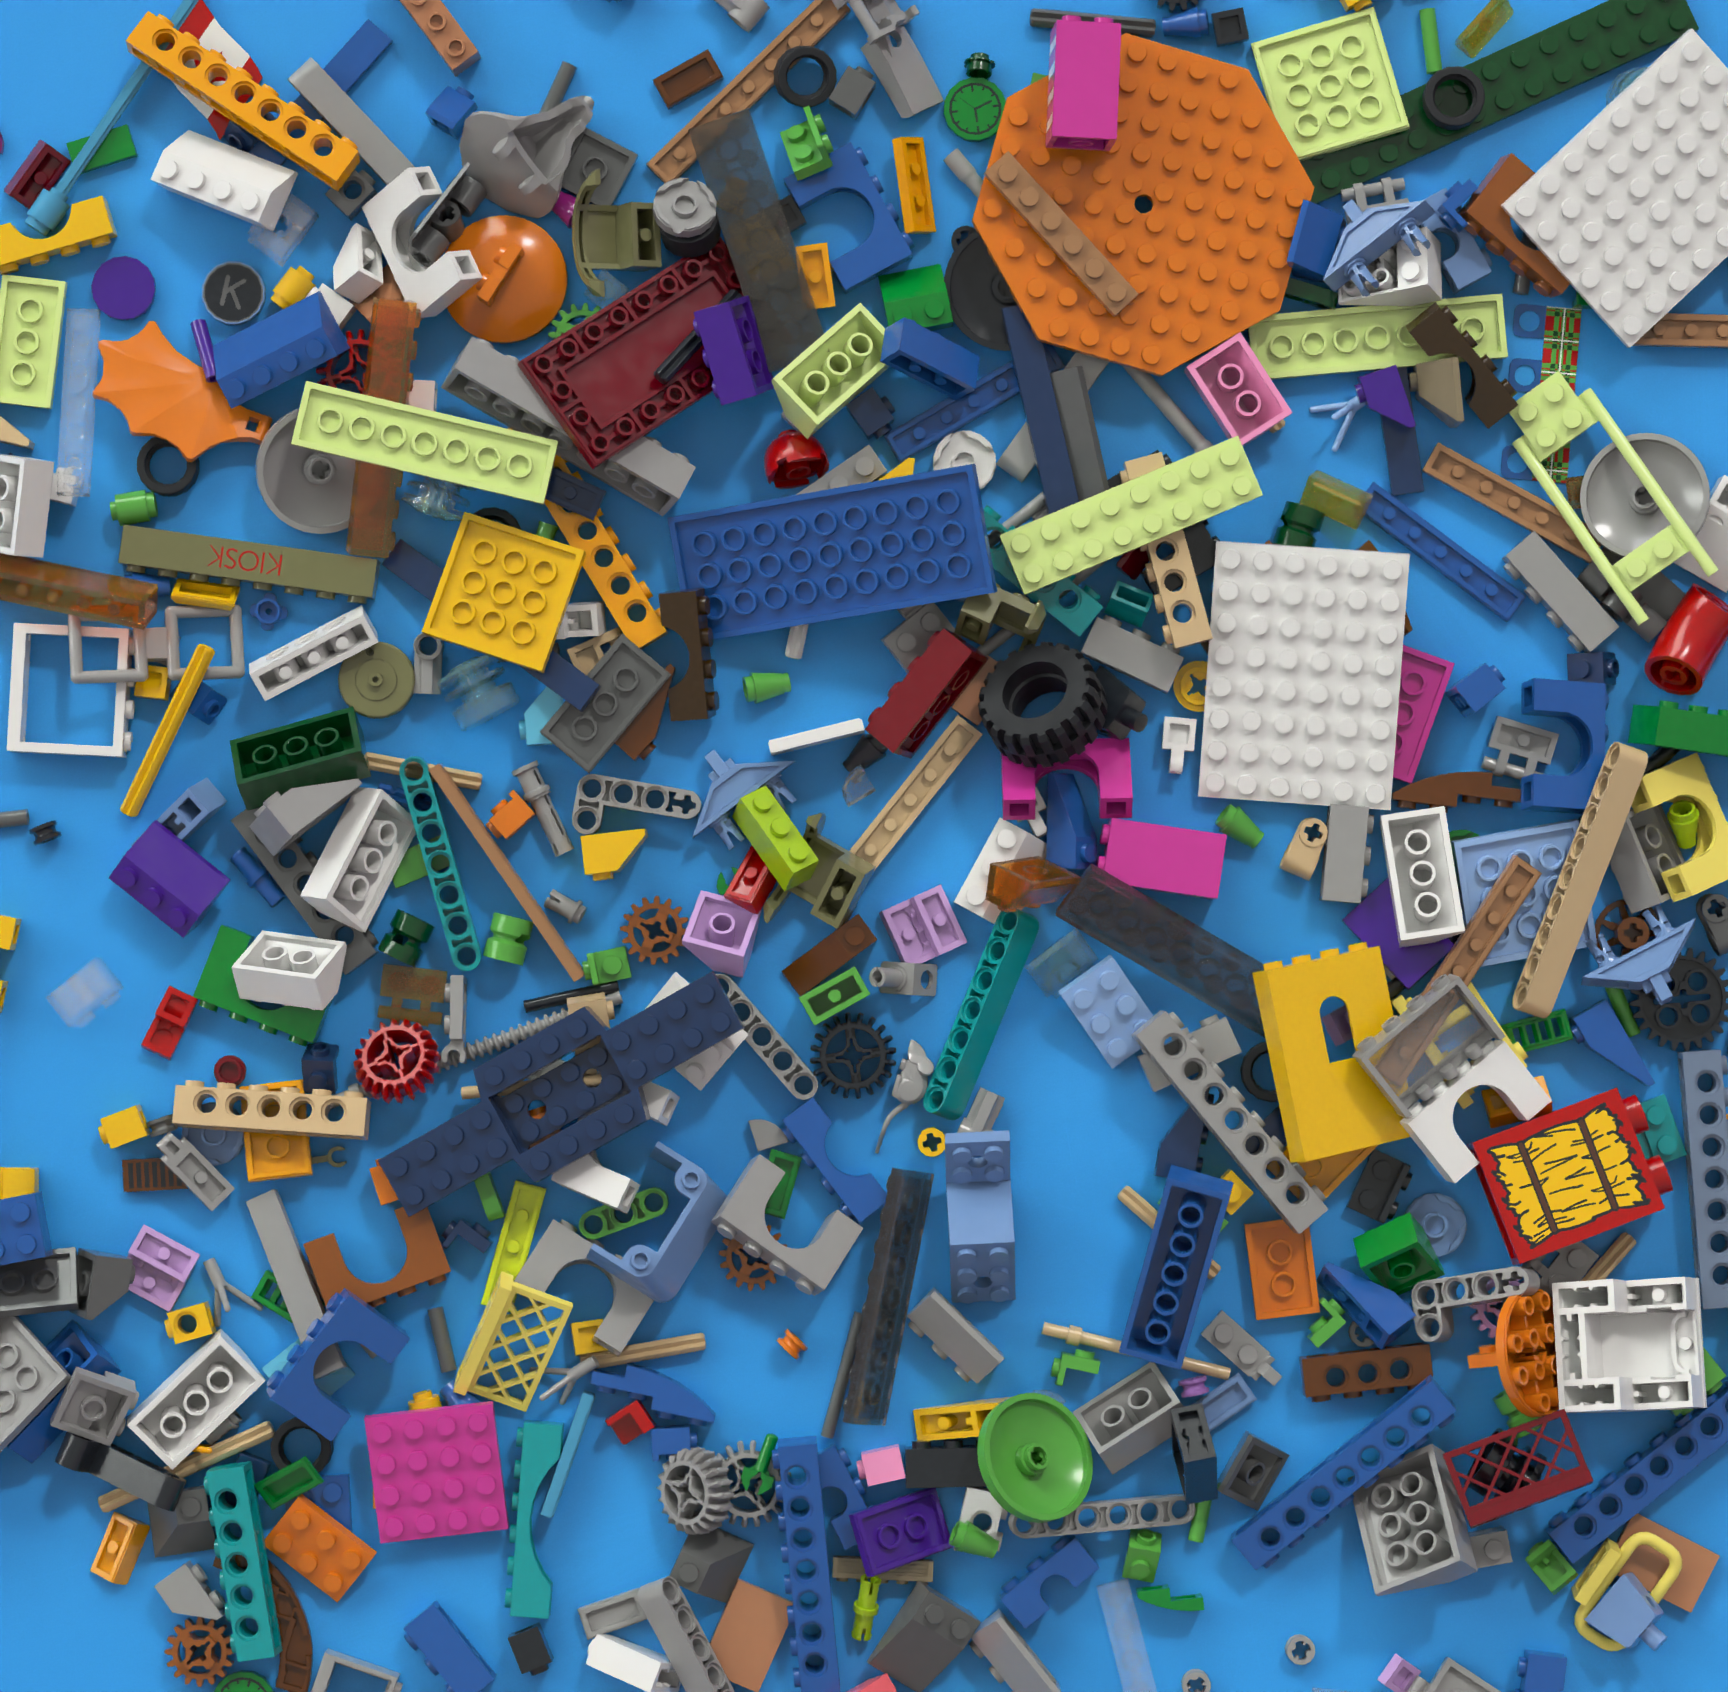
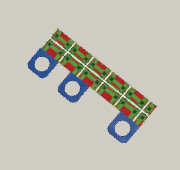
M1528 304L1516 306L1513 321L1514 334L1518 337L1544 339L1542 360L1516 358L1511 361L1508 382L1516 391L1529 392L1554 373L1560 371L1575 392L1582 309ZM1526 311H1533L1539 316L1540 324L1534 331H1525L1519 324L1520 316ZM1522 365L1530 366L1535 372L1534 381L1527 386L1520 385L1515 380V371ZM1570 442L1541 462L1555 483L1567 484ZM1506 446L1502 451L1501 474L1509 479L1537 481L1528 466L1521 473H1514L1508 468V457L1517 451L1514 446Z

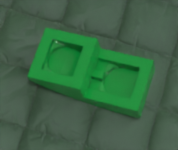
M1168 1584L1136 1588V1594L1139 1599L1158 1607L1180 1611L1204 1610L1201 1593L1170 1597Z

